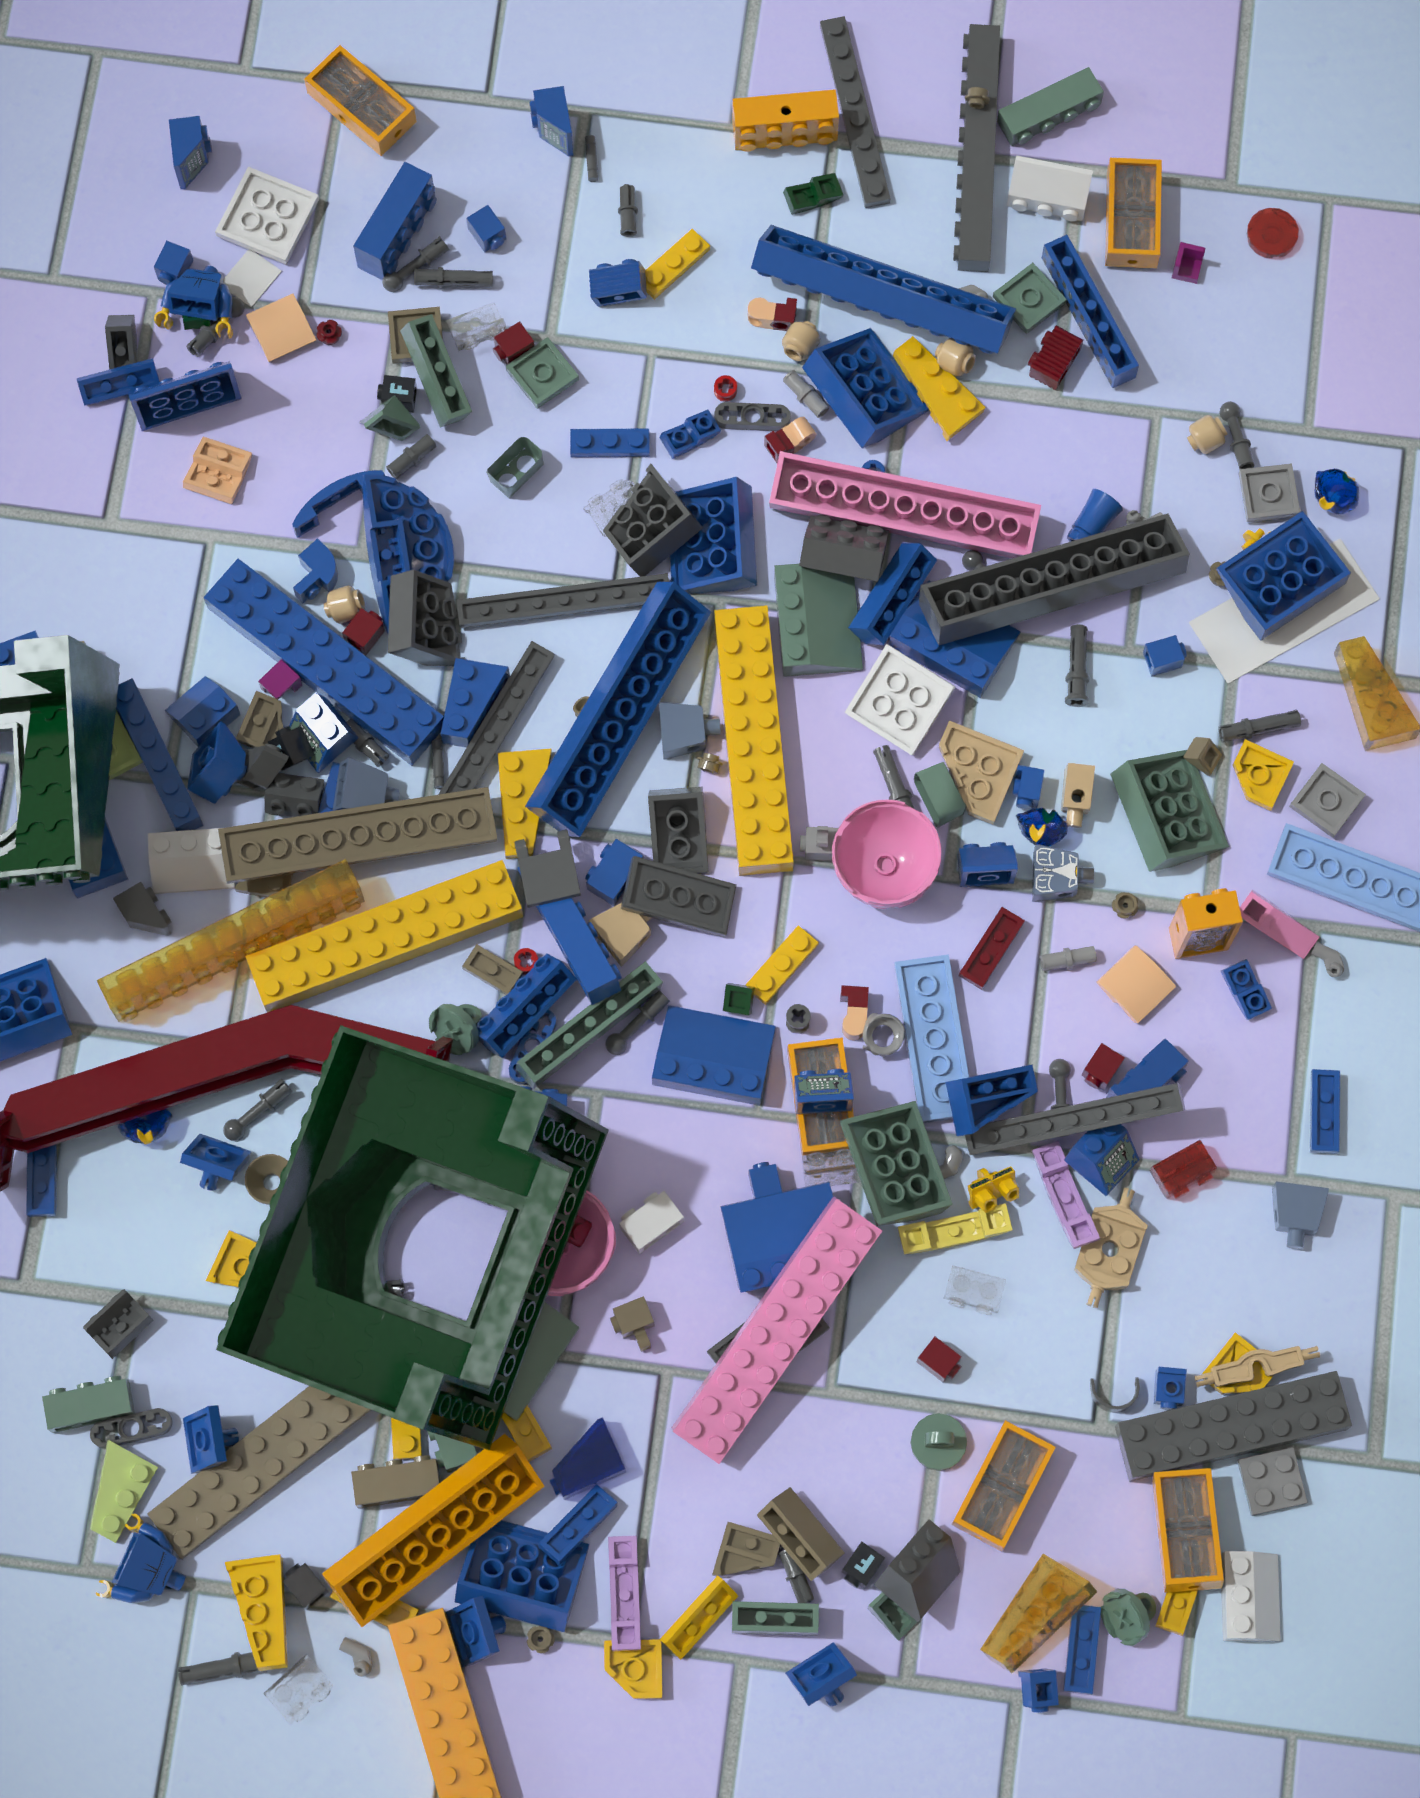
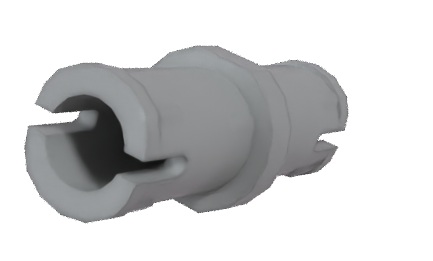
M795 370L790 371L783 378V382L797 395V400L800 403H804L817 418H821L827 413L829 406L817 395L816 389L812 385H808Z
M1094 946L1072 950L1068 947L1063 948L1061 952L1040 955L1039 960L1043 972L1058 968L1073 969V966L1096 962L1097 957Z

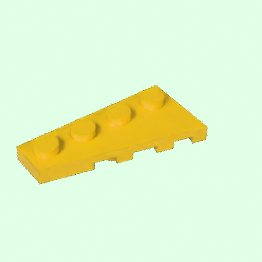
M914 336L894 350L893 357L908 381L912 382L917 389V395L920 400L925 402L929 408L930 416L935 424L938 423L941 427L942 435L946 441L950 440L984 412L985 406L951 373L941 369L937 359Z
M551 748L498 753L506 859L518 858L514 842L524 839L526 842L529 856H533L539 817L526 808L525 805L549 766L552 754Z
M229 1230L206 1281L238 1287L241 1277L247 1270L250 1252L257 1242Z
M281 1554L225 1562L257 1669L259 1671L288 1668L283 1557Z

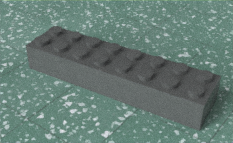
M1333 1371L1118 1422L1115 1430L1128 1480L1131 1482L1152 1477L1154 1472L1177 1471L1346 1431L1352 1426L1338 1372Z

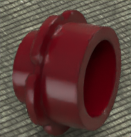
M334 320L322 321L317 326L318 332L316 336L319 341L326 345L337 343L342 335L341 327Z

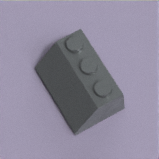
M928 1519L874 1584L917 1622L922 1619L961 1572L951 1537Z

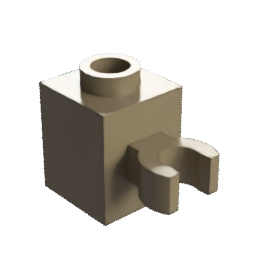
M644 1296L613 1308L614 1316L610 1318L615 1333L621 1332L623 1339L635 1335L641 1352L650 1349L651 1343L645 1330L654 1327L655 1324Z

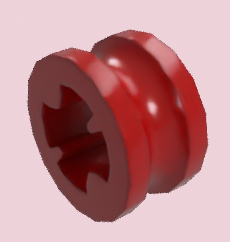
M722 375L715 380L714 395L720 401L728 402L736 397L737 382L733 377ZM723 384H729L731 389L728 390V393H722V389L719 390L718 388H723Z
M522 948L515 953L514 966L521 970L523 975H526L538 960L536 952L530 948ZM526 955L531 956L532 965L530 967L528 964L526 967L521 966L520 958L522 956L526 958Z

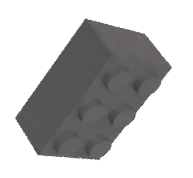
M824 515L810 516L803 540L799 566L878 582L889 531L874 525L868 527L857 525L850 520L842 522L831 520L828 516Z

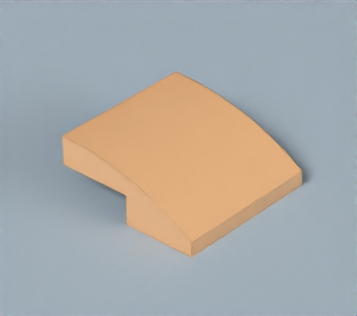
M293 293L246 314L247 320L268 362L316 341L310 325Z
M203 436L193 454V463L183 480V488L232 504L247 472L252 453Z
M1136 945L1096 982L1112 1002L1119 1004L1134 1023H1139L1177 987L1158 965Z

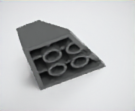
M651 463L645 470L647 474L640 484L636 483L631 490L633 494L627 503L618 508L603 530L623 559L640 577L650 573L703 529L677 493Z
M416 570L391 576L388 653L425 666H454L456 658L465 659V657H461L459 643H462L461 633H456L454 618L457 616L451 583Z

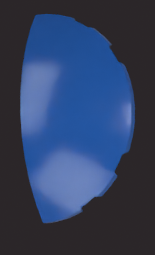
M363 475V511L368 558L379 610L388 634L391 576L416 570L448 582L452 578L454 567L453 543L442 514L436 512L429 503V498L414 486L409 487L398 482L393 477Z

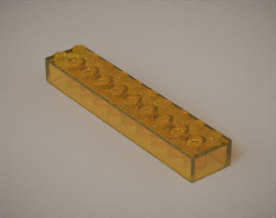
M344 859L96 981L117 1021L123 1020L127 1022L136 1018L139 1015L138 1012L146 1008H157L164 1003L163 1000L171 996L179 997L188 992L189 987L197 983L198 985H203L210 982L214 975L222 971L223 973L233 971L238 967V963L247 960L245 957L247 955L287 941V939L296 935L300 936L311 932L312 927L320 923L322 925L329 924L337 918V915L345 911L350 913L359 909L361 903L365 902L347 860Z

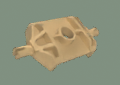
M1123 1188L1120 1204L1094 1208L1091 1218L1100 1240L1081 1247L1074 1268L1078 1276L1091 1286L1090 1289L1092 1290L1086 1305L1091 1307L1093 1299H1095L1093 1308H1098L1104 1290L1128 1288L1142 1240L1148 1227L1145 1222L1130 1210L1135 1191L1131 1189L1127 1197L1129 1188ZM1111 1242L1116 1245L1118 1251L1115 1256L1108 1257L1103 1253L1102 1246L1105 1243Z

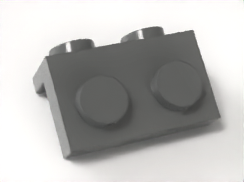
M278 773L264 793L265 813L288 817L317 814L324 790V779Z
M123 1289L97 1314L92 1316L83 1326V1329L113 1359L154 1320Z

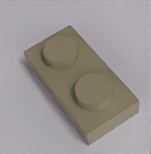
M476 944L462 965L463 970L505 995L515 987V983L523 976L521 970Z

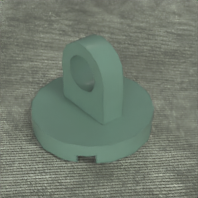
M442 1004L431 1013L429 1029L431 1033H435L437 1037L435 1041L443 1036L453 1039L452 1054H467L476 1047L479 1041L477 1023L481 1019L482 1013L479 1008L471 1004H462L460 1006Z
M937 1413L928 1415L917 1423L912 1431L910 1444L912 1453L919 1463L927 1469L942 1471L950 1469L959 1463L966 1451L967 1438L965 1430L959 1421L950 1415Z
M1117 1588L1103 1597L1101 1618L1105 1628L1113 1638L1118 1637L1122 1640L1120 1643L1134 1646L1147 1637L1150 1631V1620L1156 1613V1604L1152 1596L1144 1592L1134 1594L1126 1589Z

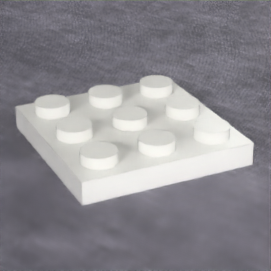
M248 166L215 230V234L219 238L287 265L319 201V195Z
M886 644L844 713L910 755H914L956 687Z

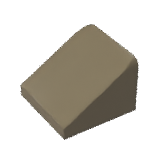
M1195 737L1184 754V758L1204 774L1211 776L1223 754L1210 738Z

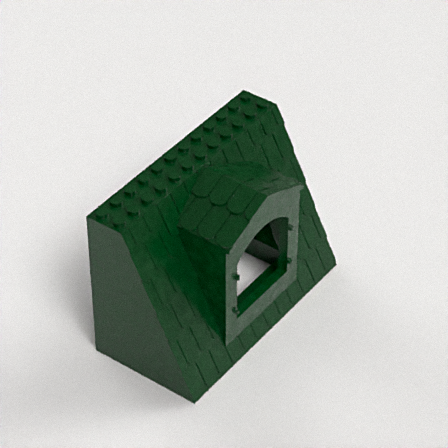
M70 635L15 640V664L0 666V732L13 731L17 821L0 836V891L9 890L10 885H19V888L36 887L37 882H46V885H62L63 880L73 879L74 883L89 882L90 877H96L100 874L120 664Z
M340 1025L338 1032L333 1036L332 1048L328 1059L322 1065V1074L318 1085L312 1091L308 1111L302 1117L298 1137L291 1145V1155L288 1163L280 1174V1184L270 1200V1210L266 1220L260 1226V1236L256 1246L250 1252L249 1264L245 1274L239 1281L237 1296L229 1307L227 1322L224 1329L218 1335L216 1350L422 1430L490 1450L609 1129L547 1095ZM430 1184L508 1211L467 1321L391 1294L386 1284L384 1249L392 1223L402 1207L416 1193Z

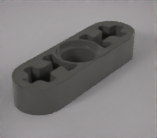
M723 402L715 408L714 419L722 429L778 431L790 424L791 414L789 409L781 404ZM724 411H729V420H723L722 415ZM738 411H741V421H737ZM749 411H756L760 415V419L752 423L745 419V415ZM764 412H768L767 423L764 422ZM776 413L782 414V420L780 423L776 422V419L774 418L776 417Z
M161 1408L151 1409L98 1422L90 1430V1439L97 1447L106 1449L107 1441L103 1442L100 1438H96V1435L101 1433V1428L111 1432L116 1430L114 1424H118V1433L121 1439L117 1440V1435L113 1434L107 1436L106 1440H110L117 1445H123L164 1435L170 1431L173 1421L171 1415L166 1410ZM156 1415L166 1419V1422L162 1423L161 1429H158L156 1425L147 1426L149 1432L144 1433L145 1426L141 1418L146 1417L145 1421L147 1423L155 1421ZM128 1421H136L139 1424V1431L134 1436H127L124 1433L123 1428Z

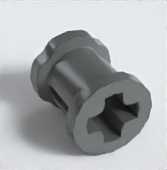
M802 1004L790 1006L786 1013V1027L790 1032L802 1034L807 1031L811 1018L809 1009ZM793 1016H803V1023L800 1021L793 1022Z

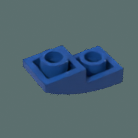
M707 409L686 418L684 424L662 432L659 438L671 458L674 459L712 439L721 432V429Z
M1247 959L1220 970L1246 1020L1272 1009L1262 985L1258 984Z

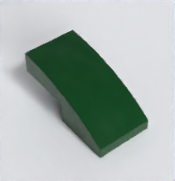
M835 173L812 177L809 183L785 187L783 191L791 215L827 205L843 197V192Z

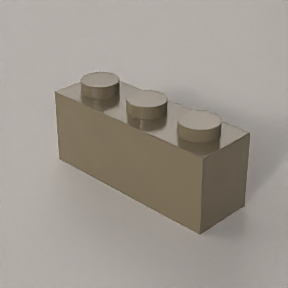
M430 1455L414 1457V1462L403 1463L401 1459L385 1462L386 1466L377 1468L374 1467V1464H364L357 1466V1471H351L355 1505L358 1509L418 1500L440 1483L438 1462L436 1459H431Z
M791 1487L772 1499L757 1514L758 1518L810 1581H813L829 1569L845 1554Z

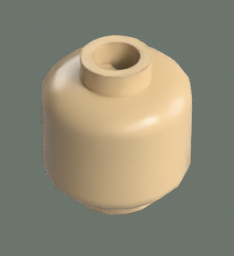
M808 321L794 322L790 325L782 339L784 353L795 361L807 360L820 343V335L817 332L816 326Z
M949 338L944 343H940L935 351L939 367L954 376H962L964 373H969L976 360L973 348L969 344L962 345L955 342L954 338Z
M1206 415L1189 426L1191 435L1187 437V440L1194 451L1199 449L1203 454H1208L1225 444V436L1228 433L1218 416L1213 418L1211 415Z
M349 585L330 591L327 595V602L324 603L327 617H332L339 624L352 621L361 608L365 609V601L359 589L355 590Z

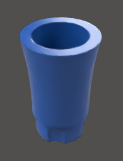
M1092 489L1085 506L1073 523L1067 539L1071 542L1104 532L1108 525L1123 511L1122 506L1107 493L1099 489Z

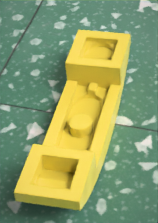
M1006 1203L997 1205L994 1210L987 1213L979 1209L976 1212L926 1223L921 1221L897 1227L904 1255L963 1245L1013 1230Z

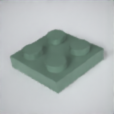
M1033 262L993 292V298L998 303L1016 308L1013 320L1026 334L1064 306L1067 301Z
M548 337L506 366V371L537 409L579 380V375Z

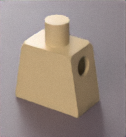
M1068 763L1064 769L1061 811L1067 812V827L1082 828L1083 814H1088L1090 811L1095 773L1094 765ZM1072 795L1080 796L1081 802H1074Z
M622 903L591 918L589 922L593 924L598 935L597 938L622 967L650 938L651 929L647 922L652 918L622 910Z

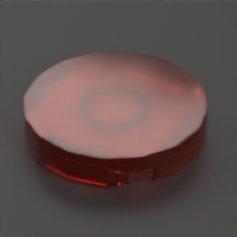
M1266 208L1259 210L1249 221L1246 231L1247 241L1250 248L1256 254L1264 258L1278 256L1280 258L1293 250L1298 240L1299 228L1296 220L1288 212L1280 208Z

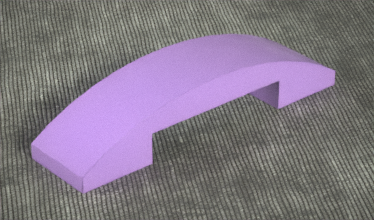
M1059 1141L1033 1149V1156L1043 1184L1073 1249L1100 1240L1090 1213H1087L1070 1174L1069 1165L1064 1161L1065 1155Z
M637 1535L608 1537L612 1651L641 1650Z

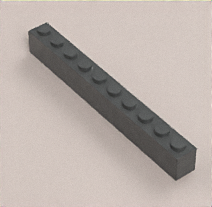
M970 24L968 34H963V49H967V57H962V72L966 73V80H961L960 95L966 96L968 95L969 88L980 87L989 91L988 97L990 101L982 109L970 107L966 100L965 103H960L959 119H964V127H959L958 142L963 143V150H958L957 166H962V174H957L956 190H961V198L956 197L955 213H960V221H955L954 237H959V245H954L953 261H958L957 271L989 272L1000 25Z

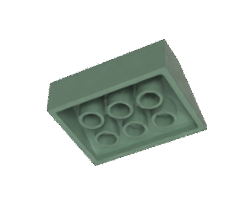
M799 564L774 565L783 677L863 671L860 639L848 628L858 613L854 577L801 567Z
M1187 750L1127 760L1110 773L1149 872L1171 868L1229 847L1198 769L1184 758Z
M916 1101L840 1121L876 1226L924 1219L941 1214L953 1205Z
M546 1302L543 1305L504 1410L505 1414L518 1421L526 1406L530 1403L579 1330V1326Z

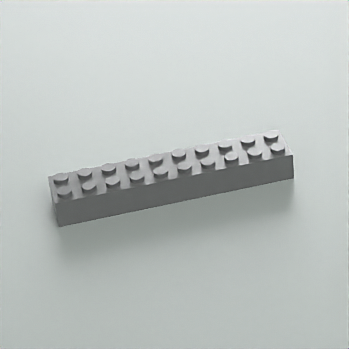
M1169 513L923 584L920 588L919 606L938 645H942L1184 574L1187 570L1190 553Z

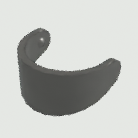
M1135 1377V1394L1133 1399L1122 1406H1112L1103 1402L1096 1394L1094 1378H1090L1091 1396L1097 1406L1107 1412L1117 1413L1125 1411L1138 1398L1140 1389L1139 1377Z

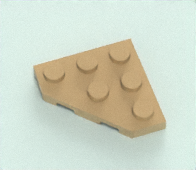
M949 720L939 743V750L955 786L966 805L968 815L994 825L1024 750Z

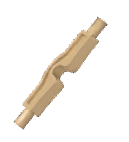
M1299 1346L1275 1352L1265 1349L1252 1350L1245 1353L1237 1361L1214 1366L1210 1369L1211 1372L1195 1375L1194 1379L1199 1381L1196 1382L1197 1388L1214 1383L1215 1387H1220L1228 1384L1249 1382L1254 1379L1252 1366L1254 1362H1259L1265 1371V1375L1269 1377L1289 1369L1301 1367L1304 1365L1305 1360L1320 1358V1352H1316L1319 1350L1318 1346L1303 1350Z

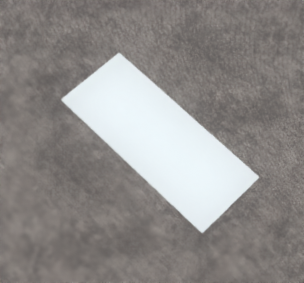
M1341 539L1329 545L1351 572L1347 583L1260 641L1246 623L1233 598L1189 621L1193 631L1227 683L1234 681L1380 599Z

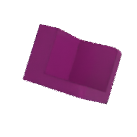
M1180 242L1171 278L1197 284L1206 248Z
M282 659L258 681L261 690L264 692L268 691L277 700L290 688L296 692L303 686L300 676Z

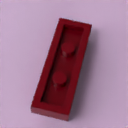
M1001 907L958 976L982 990L1022 928L1025 920L1006 908Z

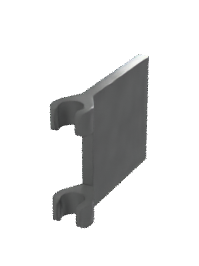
M568 830L557 832L560 850L529 856L524 839L514 842L528 908L581 896Z

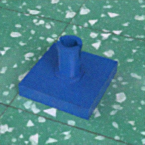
M199 1133L182 1153L180 1163L202 1170L203 1175L199 1184L200 1187L204 1189L206 1184H208L207 1190L213 1191L217 1189L219 1177L232 1181L249 1161L251 1151Z
M207 1406L183 1418L191 1474L211 1469L226 1462L225 1446H233L239 1442V1436L232 1437V1435L239 1433L236 1428L222 1430L219 1406Z
M483 1596L472 1598L446 1612L462 1667L473 1665L500 1651L495 1635L506 1631V1622L501 1615L489 1618Z
M834 1642L785 1673L808 1706L823 1697L829 1706H836L837 1703L833 1698V1694L841 1703L844 1695L839 1687L857 1676L853 1666Z

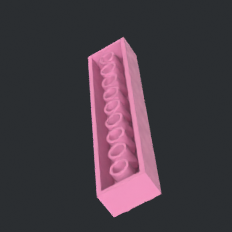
M782 451L779 454L769 500V506L772 509L806 516L824 515L828 516L831 520L841 522L850 520L857 525L867 527L871 525L879 526L893 534L1009 558H1016L1032 552L1041 505Z
M833 1196L671 1427L672 1431L720 1464L880 1236L882 1230Z

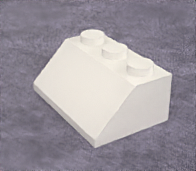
M1016 155L1007 206L1012 207L1016 211L1028 210L1037 212L1042 216L1053 215L1063 217L1067 221H1083L1093 170Z
M220 828L148 833V859L153 892L155 894L235 889V883L227 884L218 832Z
M1224 1551L1221 1554L1224 1577L1221 1589L1223 1641H1281L1278 1554L1255 1551Z

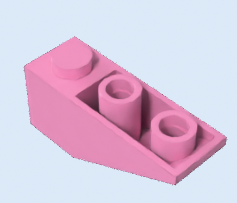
M1253 889L1240 906L1241 916L1245 921L1303 959L1320 937Z

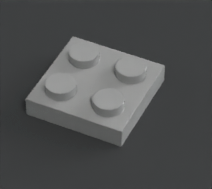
M1292 463L1239 470L1238 474L1246 522L1289 518L1300 513Z
M1321 763L1289 807L1334 838L1366 794Z
M1294 1447L1237 1460L1251 1516L1308 1503Z

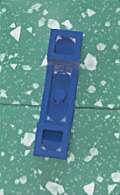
M383 470L355 473L341 478L320 490L302 507L295 517L292 527L296 537L298 538L320 525L317 514L359 489L363 494V475L385 476Z

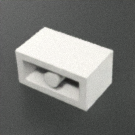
M665 1191L659 1195L657 1192L652 1193L643 1201L644 1206L637 1211L632 1208L621 1217L620 1229L639 1255L684 1223V1216Z

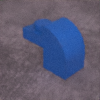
M317 538L298 555L301 566L309 573L293 587L296 598L302 604L308 599H314L320 593L321 587L327 592L332 591L338 580V570L334 556Z

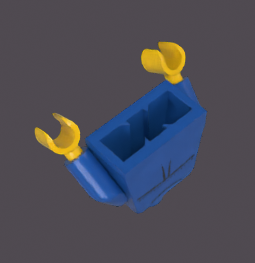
M206 266L203 271L187 269L179 278L166 285L160 305L163 307L162 311L154 315V322L158 327L161 326V322L165 319L164 327L167 330L171 329L173 320L169 316V312L171 314L217 321L219 317L221 321L215 327L219 338H221V331L225 328L228 329L229 339L232 338L233 330L228 323L229 318L232 317V296L228 286L223 283L222 275L215 267Z
M131 1514L133 1518L138 1520V1523L134 1527L125 1524V1527L134 1534L112 1582L106 1580L99 1581V1583L107 1585V1591L104 1594L96 1592V1595L102 1598L112 1597L119 1601L136 1603L148 1601L154 1594L161 1596L165 1586L179 1591L185 1582L186 1575L173 1570L177 1558L172 1555L173 1547L164 1532L147 1522L144 1523L137 1514Z

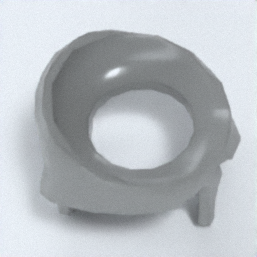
M870 1014L863 1029V1040L866 1045H863L862 1048L871 1051L875 1056L880 1055L883 1058L897 1052L905 1038L903 1024L897 1017L891 1014ZM879 1025H886L893 1031V1041L887 1047H880L873 1041V1031Z

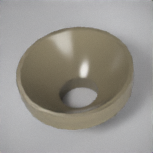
M265 1154L250 1163L245 1173V1186L254 1200L270 1205V1200L278 1188L275 1190L266 1189L264 1187V1180L269 1175H276L280 1178V1174L288 1161L280 1155Z

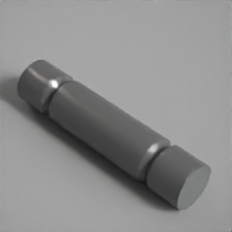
M587 135L585 136L588 181L596 182L598 181L595 136Z
M438 739L432 740L433 777L435 778L434 788L442 789L445 784L443 742Z

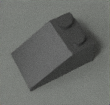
M703 786L649 790L648 804L653 861L694 873L709 872Z

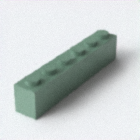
M645 961L619 982L621 991L594 1005L590 1004L517 1061L516 1070L534 1090L636 1010L639 1005L641 1006L650 999L658 990H661L663 981Z

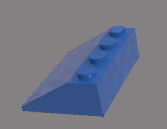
M871 328L814 349L802 367L861 448L880 442L929 411L925 402H922L918 397L917 389L912 382L908 381L900 366Z
M230 361L225 363L216 362L210 365L209 368L200 371L191 370L185 373L184 376L175 379L167 378L160 381L157 385L150 387L142 386L129 393V398L141 431L242 399Z
M733 477L676 491L677 495L703 529L670 555L671 582H675L688 594L737 591L757 586L752 486L738 477Z
M1303 511L1216 569L1244 620L1260 641L1345 585L1351 574Z
M919 592L890 634L888 645L981 698L1021 631L1007 625L938 645L919 606Z
M47 958L0 974V1061L73 1035Z
M668 1005L656 1054L652 1085L760 1106L776 1026Z
M829 1181L720 1206L740 1293L772 1285L833 1198Z
M501 1520L470 1544L457 1582L454 1602L463 1604L472 1598L483 1596L488 1612L565 1633L590 1544L582 1542L558 1565L538 1547V1543L548 1534L547 1532Z

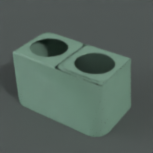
M527 437L518 438L487 469L486 473L490 482L510 499L544 465L542 451ZM526 455L531 456L535 460V464L526 473L521 472L517 468L518 459ZM504 474H512L516 477L517 482L511 487H504L499 483V478Z
M944 762L915 773L914 783L937 828L964 814L966 805Z

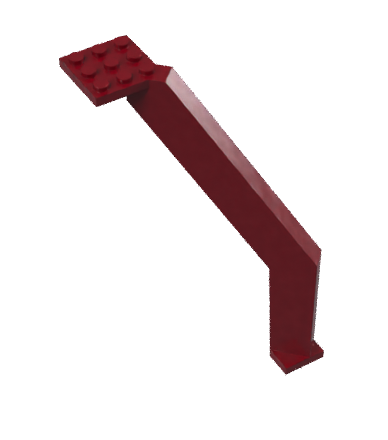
M289 1005L11 1094L4 1109L0 1112V1192L9 1187L14 1150L30 1153L290 1068L321 1075L322 1065L328 1059L332 1048L333 1036L338 1032L340 1025L447 1062L450 1060L453 1039L443 1036L439 1040L433 1041Z

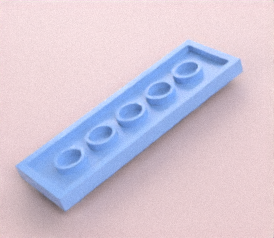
M1285 824L1267 875L1420 932L1419 872L1293 825Z
M949 954L897 961L894 963L916 1103L923 1123L953 1119L945 1082L968 1078L969 1074Z

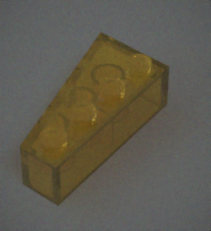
M1365 636L1339 642L1334 655L1364 750L1368 751L1416 739L1420 733V725Z
M1042 1554L980 1650L989 1660L1008 1672L1013 1673L1097 1593V1590L1085 1578L1047 1555Z

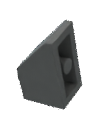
M108 315L105 324L109 370L136 363L137 334L135 315Z

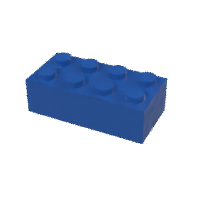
M407 162L403 163L353 245L359 269L381 280L385 277L386 273L391 274L396 271L399 257L402 253L405 254L411 245V237L415 232L418 233L424 223L423 218L427 211L431 212L436 204L437 198L435 197V186L431 174Z

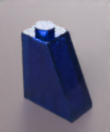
M603 1417L596 1420L552 1470L554 1478L549 1481L556 1496L562 1494L563 1499L566 1500L593 1488L596 1484L599 1485L626 1473L625 1466Z

